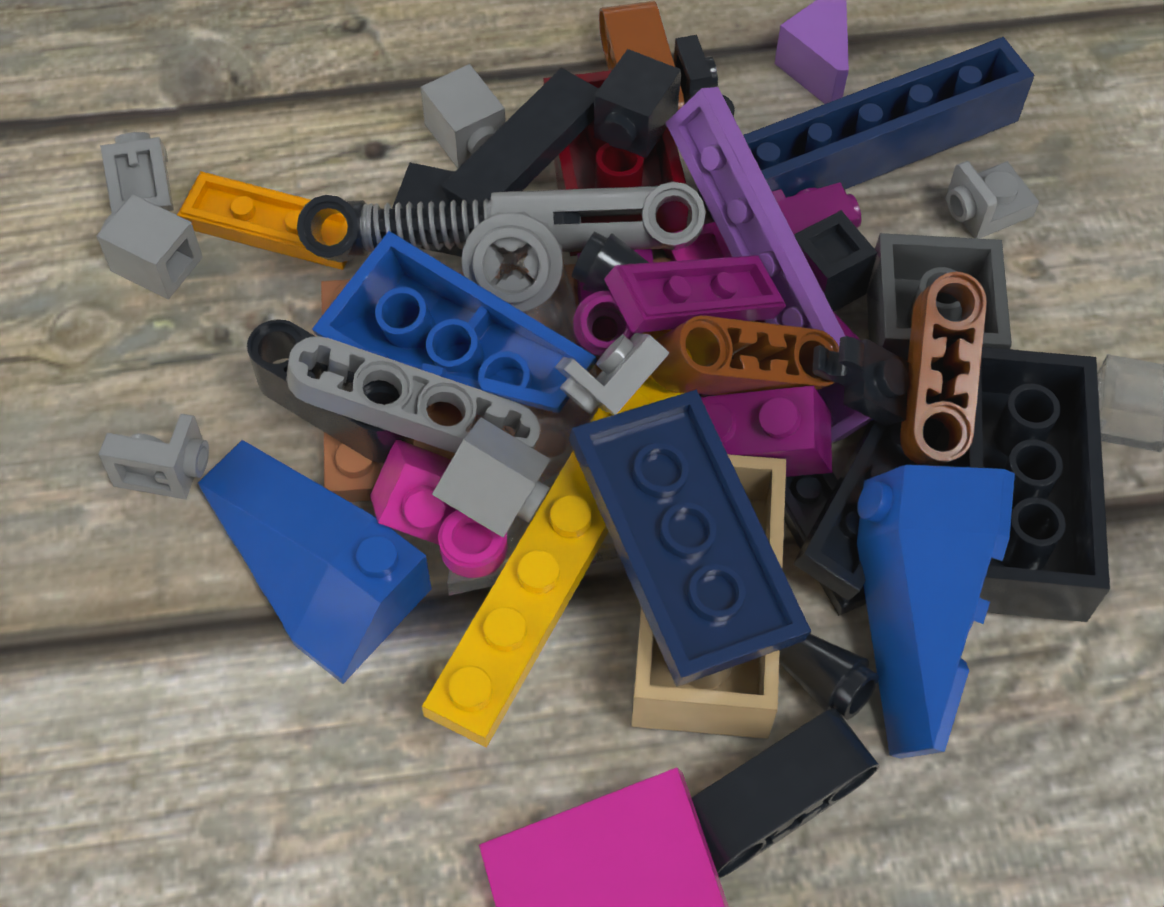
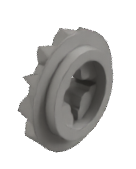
M525 211L518 213L497 212L476 225L468 236L462 252V271L464 277L520 311L525 312L543 304L556 290L563 273L562 246L557 242L547 223H542L530 217ZM528 243L530 247L523 262L529 270L528 274L525 273L523 275L515 269L508 275L504 274L499 280L496 279L495 276L500 271L499 267L504 259L501 253L498 252V249L504 247L506 250L513 252L518 247L523 248Z

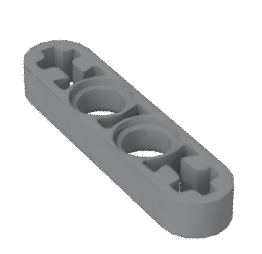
M319 336L305 338L298 342L290 352L286 378L288 387L296 398L305 403L452 453H456L463 439L470 432L476 414L483 416V419L501 430L503 426L515 429V438L533 449L538 441L540 425L537 417L529 408L518 402L330 338ZM316 362L324 363L328 366L327 372L324 371L320 379L307 376L308 370H312ZM348 371L355 373L351 392L342 390L343 383H346ZM371 381H387L395 386L400 397L391 404H377L367 398L363 388ZM435 402H449L460 410L463 420L453 426H442L435 423L428 416L426 409Z

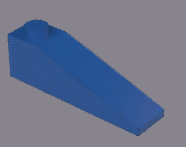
M391 231L387 232L312 328L315 335L319 337L330 338L523 405L560 413L570 399L560 389L567 378L555 368L558 362L563 357L571 358L588 372L597 362L596 356Z
M241 440L198 482L202 493L232 543L237 547L252 572L256 583L282 622L283 628L292 643L342 684L349 679L432 589L427 557L423 552L390 527L379 524L375 516L244 440Z
M903 465L864 481L857 506L860 516L857 547L859 560L861 561L866 579L863 586L876 671L879 676L878 684L890 756L903 759L942 753L946 750L969 673L966 661L961 658L966 639L973 622L984 624L990 601L979 598L991 558L1003 561L1010 537L1015 477L1013 472L994 468Z

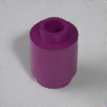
M599 291L589 295L579 304L575 312L573 321L575 343L596 356L597 361L617 338L624 335L630 340L635 334L631 332L610 291ZM600 319H609L615 324L617 334L610 341H600L592 332L593 324Z

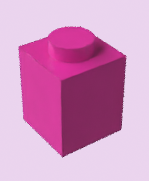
M396 440L370 494L378 523L439 545L438 535L443 521L456 509L433 496L432 493L450 464L451 459L407 442Z

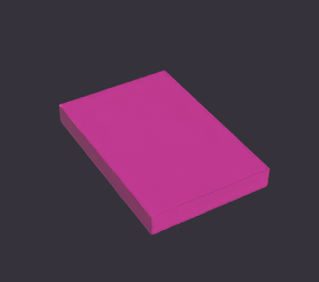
M678 767L479 844L496 907H729L683 772Z

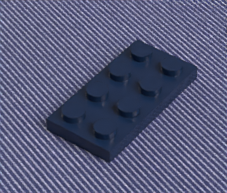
M697 389L572 428L569 442L676 687L806 640L811 633V629Z

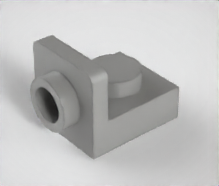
M131 132L115 137L114 144L100 145L112 213L117 212L132 194L167 211L174 210L166 162H168L167 150L160 137L150 138L149 133Z
M969 161L957 164L945 197L952 216L957 221L963 222L972 236L979 239L1033 217L1039 204L1038 199L1008 161L977 173Z
M635 333L630 340L624 335L620 336L606 349L596 364L602 370L596 379L571 358L563 357L555 368L567 378L560 389L582 409L591 414L598 406L603 411L616 415L668 356L669 352L651 335Z
M180 414L170 443H164L154 436L142 433L133 434L131 437L107 433L98 455L113 487L187 499L194 477L200 478L205 472L209 457V444L207 440H203L195 416Z

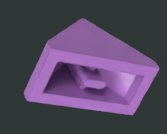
M816 0L780 25L774 64L824 104L842 98L849 71L847 0Z

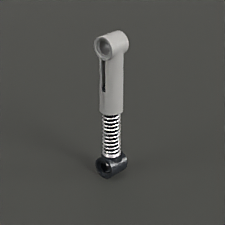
M678 182L644 187L492 192L491 200L485 199L484 205H478V201L475 199L473 205L467 206L465 200L462 201L461 206H456V202L453 200L450 206H445V202L441 201L439 207H434V203L431 201L428 207H424L420 201L415 208H413L410 202H408L406 208H402L399 202L395 205V208H391L387 202L384 209H381L377 203L375 205L372 203L368 205L364 200L346 201L338 196L323 195L315 197L305 204L298 216L297 230L299 239L307 250L331 261L344 262L353 260L357 256L368 255V252L376 248L388 231H391L418 249L423 245L428 251L434 244L440 250L443 244H445L450 250L454 243H456L459 249H462L472 230L485 219L497 212L518 213L525 211L530 217L549 225L552 234L562 246V252L582 251L594 231L607 238L613 233L632 249L663 248L678 250L686 248L696 241L703 229L706 212L703 200L697 191L684 183ZM678 201L686 205L690 210L692 221L682 232L669 233L661 229L657 224L656 212L664 203ZM342 213L348 225L347 234L338 244L329 246L322 238V224L330 215ZM642 215V221L581 224V217ZM526 243L523 248L518 247L513 252L502 247L498 249V252L501 254L527 253L530 245Z

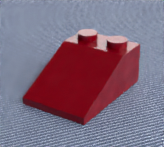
M612 70L575 75L600 88ZM551 77L543 78V85H544ZM593 120L554 159L558 190L660 186L670 182L687 185L678 148L668 127L648 157L644 158L624 149L614 148L608 143L594 138ZM678 201L666 202L656 212V222L661 229L669 233L684 230L687 228L689 209ZM642 215L581 217V224L642 221ZM582 251L569 252L570 256H577V253Z

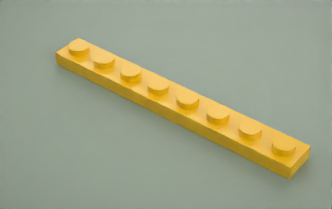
M670 330L643 332L642 334H649L656 339ZM686 348L688 355H689L690 358L692 359V356H691L690 352H689L688 349ZM650 375L617 414L686 392L667 390L661 387ZM598 408L590 422L614 414ZM574 451L559 473L422 705L424 717L486 748L609 532Z

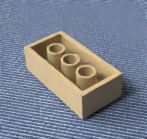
M728 454L782 568L786 459ZM641 607L631 727L768 739L778 710L780 650L676 687Z

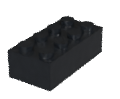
M982 347L974 436L969 449L962 456L953 460V467L1005 469L1015 473L1010 537L1003 561L991 558L979 598L990 601L987 613L1088 622L1110 590L1097 359L1091 356Z

